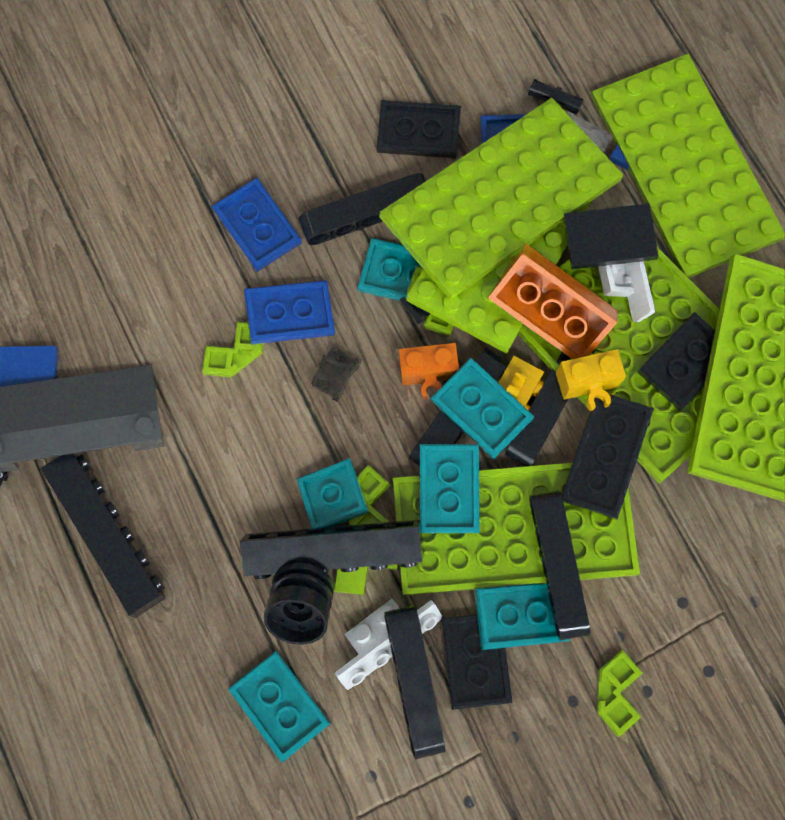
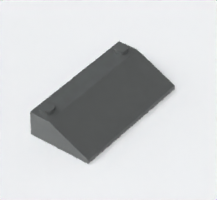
M152 365L0 387V472L19 470L18 462L131 444H133L135 451L164 447Z

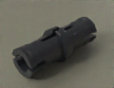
M537 79L533 80L528 92V96L535 97L544 102L553 98L562 109L576 116L584 100L562 91V88L559 86L554 88Z

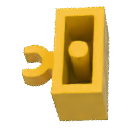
M618 349L563 361L556 371L563 400L588 394L586 404L590 411H593L596 407L595 398H600L603 401L604 407H608L611 403V398L605 390L619 387L626 377Z
M513 356L499 384L529 411L531 406L527 405L532 395L537 397L545 383L541 381L544 371Z

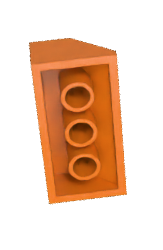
M526 243L507 266L488 296V299L572 359L589 356L618 321V310Z

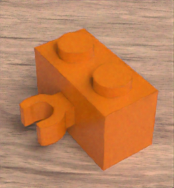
M456 343L399 349L402 386L423 384L421 387L423 400L427 399L426 391L429 388H435L438 391L442 387L440 382L448 381L459 370Z

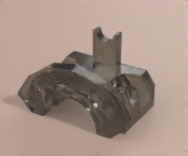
M333 347L327 356L323 355L321 362L318 363L319 369L313 377L311 384L316 389L331 396L332 400L337 402L342 397L348 380L358 370L362 360L358 357L354 359ZM341 357L345 358L344 361H340L339 359ZM323 385H329L327 388H323Z

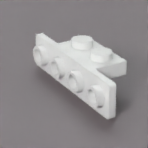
M644 261L598 267L604 295L627 297L633 322H640L655 312Z
M393 599L389 600L344 634L359 654L335 672V675L347 690L360 684L366 676L378 667L385 665L392 657L384 612L399 609V606ZM433 601L427 602L417 610L422 634L434 628L437 622L443 618Z

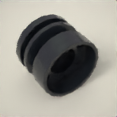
M297 562L287 564L278 569L273 577L270 597L267 600L264 612V624L267 630L277 639L289 644L304 645L321 639L327 631L330 608L334 596V582L331 576L322 568L308 563Z

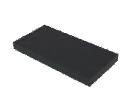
M609 394L611 403L606 408L600 398L594 399L596 407L593 411H590L562 499L565 503L617 520L654 408Z

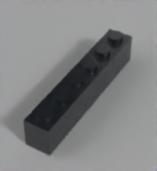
M76 453L61 455L40 468L128 615L137 618L166 599L162 593L165 589L164 584L157 574L152 576L147 568L150 565L148 558L141 549L137 551L133 546L132 542L135 540V537L126 525L122 527L117 518L121 515L112 501L107 503L102 494L106 490L97 477L92 479L88 472L91 466L83 454L78 456Z
M421 520L246 534L240 540L244 576H253L254 579L269 578L271 574H276L277 570L283 566L297 562L315 565L328 573L329 569L353 572L357 571L359 567L370 566L372 570H381L392 564H400V567L408 568L417 566L418 562H422L424 557Z

